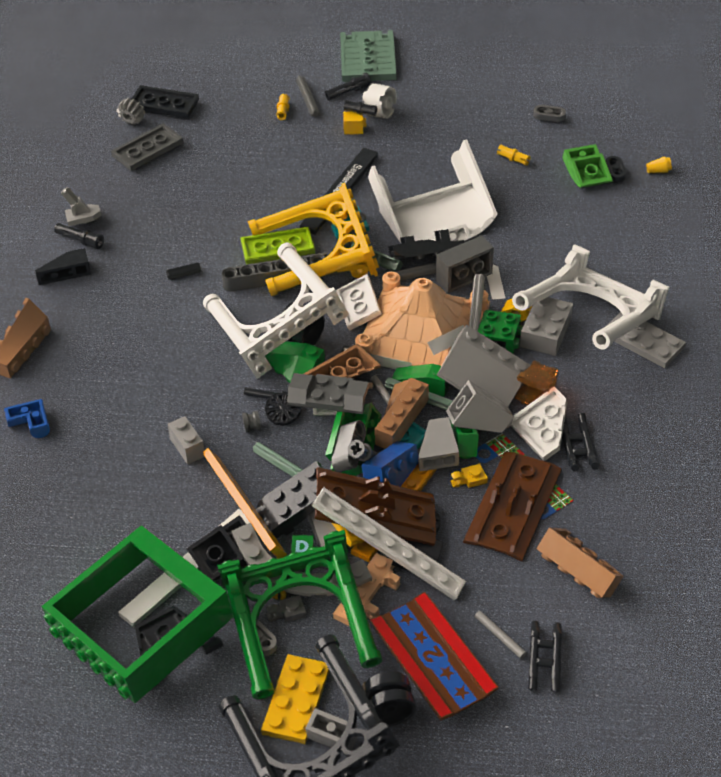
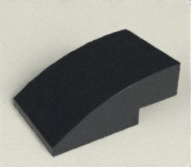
M240 515L226 525L218 526L186 548L202 573L213 581L221 578L218 565L223 564L225 561L239 560L241 567L247 564L231 532L246 525Z

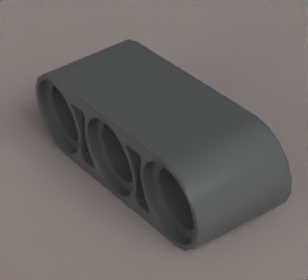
M361 420L342 425L339 429L331 460L333 469L336 472L356 468L359 464L357 458L349 455L348 446L354 440H360L364 443L366 428Z

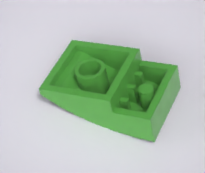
M596 144L564 150L562 158L566 168L580 188L613 181L602 153H599Z

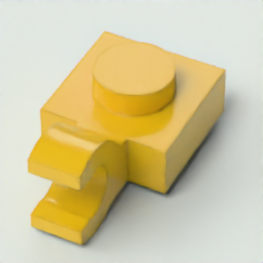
M476 464L461 468V472L455 471L451 473L453 479L450 480L453 488L464 484L471 488L486 484L488 477L482 466Z

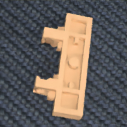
M378 553L375 554L367 565L372 581L357 587L366 616L369 619L379 616V608L371 604V600L379 588L385 585L397 590L400 586V577L392 571L395 567L392 566L393 560ZM340 603L333 613V619L349 626L344 607Z

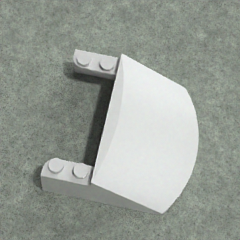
M467 139L463 140L460 149L455 151L451 157V162L460 183L393 202L385 179L378 174L375 166H371L368 179L379 204V211L400 243V237L414 236L415 241L427 239L436 241L434 231L449 229L450 241L464 240L465 242L480 234L496 218L497 211Z

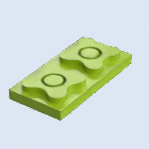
M309 227L240 237L246 265L281 259L278 256V248L284 243H291L300 256L315 254V247Z

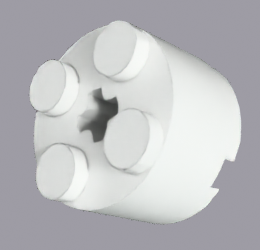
M372 83L367 92L363 93L362 99L365 101V104L377 106L375 117L390 118L394 112L392 106L393 103L396 104L397 96L394 88Z

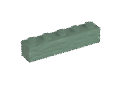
M374 250L375 256L372 258L377 259L379 266L393 272L401 270L403 263L400 260Z

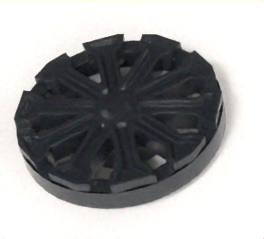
M277 392L266 401V416L270 422L276 425H289L300 416L301 406L287 404L288 392Z

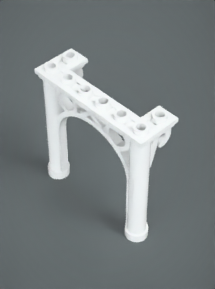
M291 243L282 244L278 248V256L300 279L302 288L295 302L279 316L265 323L244 325L235 319L217 294H209L203 301L205 309L214 316L239 349V353L257 379L272 369L265 355L327 313L333 325H336L349 316L336 290L329 288L297 253L296 248ZM311 301L310 303L302 307L304 303ZM262 332H266L265 334L257 338Z
M573 245L572 251L568 253L565 259L567 264L556 275L525 291L522 290L514 294L512 302L516 309L520 311L526 310L559 291H579L600 297L616 306L623 316L594 333L593 343L599 349L608 348L615 340L651 318L660 319L669 286L652 280L650 287L643 294L586 268L590 251L578 245Z

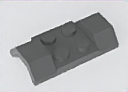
M294 373L288 386L287 404L363 414L365 397L368 389L373 388V383L355 381L354 378L322 374L313 376Z

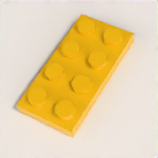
M287 654L261 729L262 735L306 744L308 738L305 728L314 709L318 708L330 671L325 662Z

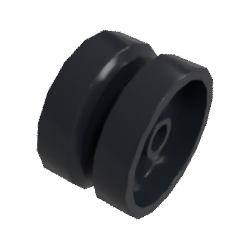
M390 671L379 673L363 683V689L382 721L388 727L407 721L416 712L414 696L411 694L410 681L405 674Z

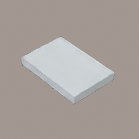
M368 274L336 290L349 313V316L344 318L349 330L382 315Z

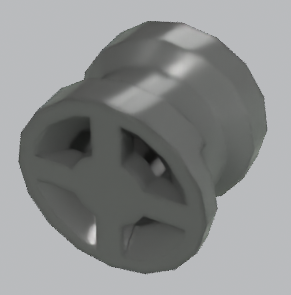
M258 410L253 411L251 414L242 413L245 432L250 431V429H261Z

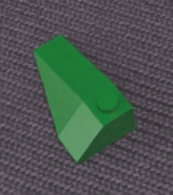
M285 341L266 354L265 358L271 367L274 368V371L277 374L281 373L286 377V381L290 383L294 373L304 374L325 362V350L307 343Z

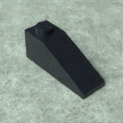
M85 248L68 251L35 270L38 285L91 275Z

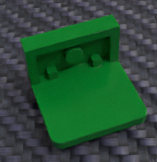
M485 310L477 332L490 340L506 342V350L514 354L515 349H519L520 345L519 336H521L523 325H521V315Z

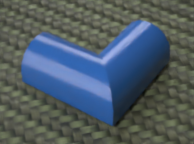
M42 399L4 408L8 427L28 423L30 434L34 438H43L49 434L50 427Z

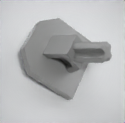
M69 187L62 190V196L70 203L71 209L65 210L68 226L94 221L101 216L99 205H87Z

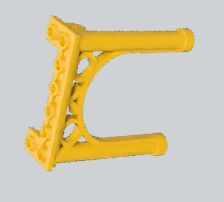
M342 183L339 191L258 220L248 221L252 235H258L306 218L318 217L329 220L339 231L337 245L327 257L310 264L309 266L319 277L343 271H350L354 278H360L366 275L368 271L371 276H378L376 269L379 268L377 259L372 258L375 256L372 246L368 247L371 244L368 234L364 235L366 233L364 223H359L362 221L361 215L357 211L355 199L351 200L354 198L352 191L346 188L345 183ZM349 215L351 221H344ZM355 230L356 236L349 233ZM348 242L355 243L352 248H344ZM293 271L266 279L271 297L278 295V292L302 284Z

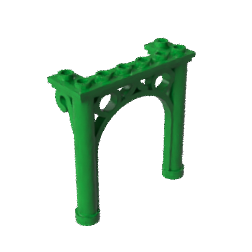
M345 530L332 531L328 535L323 536L325 543L323 547H312L305 552L291 553L287 557L273 558L258 565L251 564L244 569H241L239 560H228L218 565L223 587L227 590L252 684L250 689L254 699H265L275 692L257 632L259 613L273 596L292 587L316 586L333 593L344 607L361 667L372 668L383 661L380 651L377 650L347 556ZM324 566L329 571L321 579L311 575V571L314 568ZM305 569L306 577H303L302 573L297 574L294 572ZM333 574L336 576L339 588L329 582ZM282 575L275 581L276 585L273 586L270 578ZM264 583L268 586L263 595L250 592L253 585ZM247 598L251 601L256 602L252 610V614L250 612Z

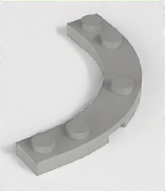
M251 523L231 531L248 565H258L273 559L263 548ZM363 559L350 565L357 587L372 581V576ZM295 571V572H294V573H297V574H301V573H302L303 577H306V573H304V572H299V571ZM311 573L312 576L320 579L327 574ZM333 574L329 582L339 588L336 576ZM282 575L270 578L273 586L276 585L275 581ZM296 586L284 590L288 593L311 597V595H334L330 591L316 586Z

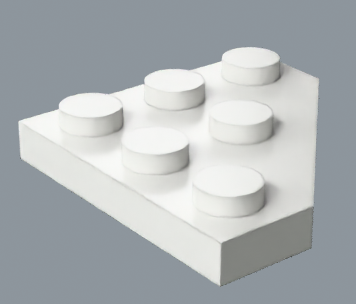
M553 387L515 414L510 425L543 461H546L560 450L567 400Z

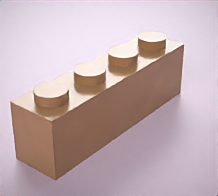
M25 298L23 301L24 308L22 311H17L15 314L16 321L12 326L7 327L4 340H0V375L11 378L19 370L20 366L30 357V354L40 345V342L51 330L48 317L29 298Z
M355 344L304 374L356 378L365 372L381 368V365L359 344Z
M410 378L394 385L384 417L375 428V445L386 449L396 441L400 442L428 402L429 384Z
M549 528L536 548L542 553L541 556L547 561H553L558 564L557 568L560 571L574 576V581L578 584L589 587L591 589L590 592L598 598L611 597L624 576L605 560H597L598 555L593 550L581 547L583 542L578 538L571 537V532L567 529Z

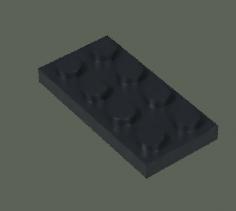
M140 85L131 100L135 99L136 102H140V105L144 107L143 110L147 112L189 118L199 101V94Z

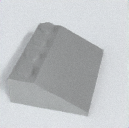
M466 325L456 337L437 376L459 390L470 380L506 403L508 407L531 365Z

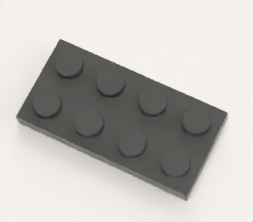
M163 123L111 151L112 157L132 171L184 142L183 137Z

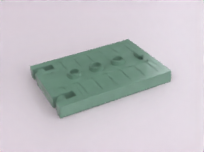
M388 30V34H382V31L352 32V35L340 32L342 82H349L351 78L362 76L365 72L369 74L371 81L396 80L393 30Z

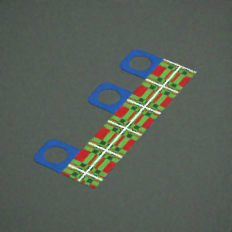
M502 433L478 447L476 458L481 463H487L497 456L502 458L505 451L525 454ZM481 449H487L491 452L489 458L483 459L478 456V452ZM557 484L547 503L549 511L543 514L541 519L547 518L574 501Z

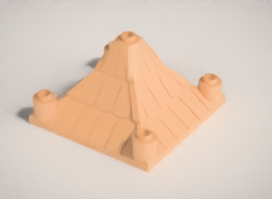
M392 271L385 273L382 278L383 289L377 300L382 315L368 321L364 332L356 336L355 344H359L369 354L410 362L412 366L425 364L442 366L451 347L433 355L427 342L462 325L469 326L472 292L470 293V299L446 294L440 286L426 278H418L407 287L400 285V275ZM485 290L483 292L481 319L484 311L489 310L490 307L488 293Z

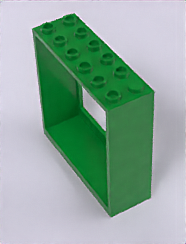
M142 525L42 605L45 613L43 618L51 627L49 629L50 633L56 639L61 638L65 647L70 651L73 649L83 663L87 661L90 664V668L97 675L101 673L109 686L117 687L119 694L124 699L129 698L134 703H137L234 618L226 590ZM148 559L195 596L202 604L125 669L71 621L139 564Z

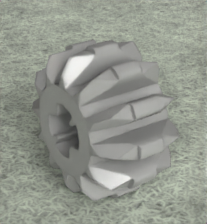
M129 97L123 99L117 109L118 116L122 118V121L132 125L141 122L145 114L144 107L140 105V102H136L135 99L131 100Z

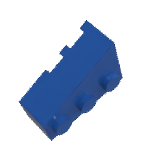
M396 441L362 464L363 477L372 479L379 476V482L383 483L384 479L387 478L390 484L401 487L419 463L417 445Z

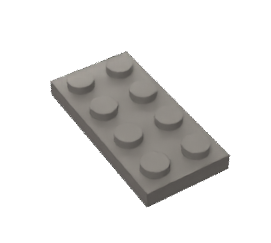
M620 312L609 324L621 318L623 314ZM644 322L614 341L663 368H666L686 345L685 341L648 322Z

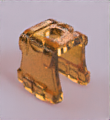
M534 360L528 369L520 372L517 376V380L526 385L516 392L515 399L521 400L522 404L528 406L544 393L549 392L551 388H556L559 369L540 364L541 362Z

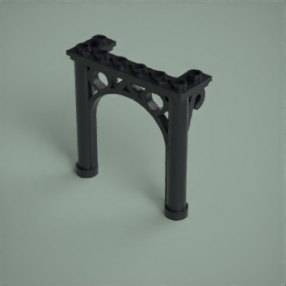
M329 634L320 638L315 648L323 658L347 700L349 718L347 726L337 743L318 758L300 764H286L276 761L268 755L239 697L232 695L220 702L218 708L222 716L230 724L256 777H278L273 768L285 772L283 777H293L295 773L305 774L306 777H313L310 772L312 770L315 773L324 772L318 777H355L356 774L364 769L371 768L376 761L384 756L393 754L400 747L399 742L387 724H384L341 652L340 644L334 635ZM357 715L361 720L363 726L365 727V730L361 728H355L357 723ZM351 738H365L364 744L354 751L348 750ZM343 751L348 758L337 764L338 760L342 757L340 753Z

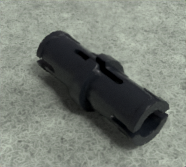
M345 100L344 111L356 112L359 115L368 114L376 116L377 114L376 105L364 104L361 101L358 103Z

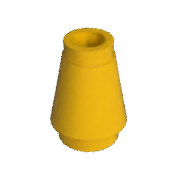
M664 156L647 163V172L668 173V171L672 170L670 157L666 158Z

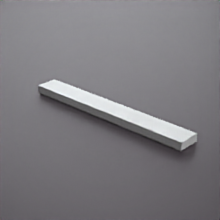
M323 487L312 507L451 599H457L466 583L465 580Z
M238 509L220 525H226L239 515L246 524L250 522L243 511ZM189 552L183 556L184 559L200 570ZM163 573L119 611V616L135 628V625L142 622L182 586L166 573Z

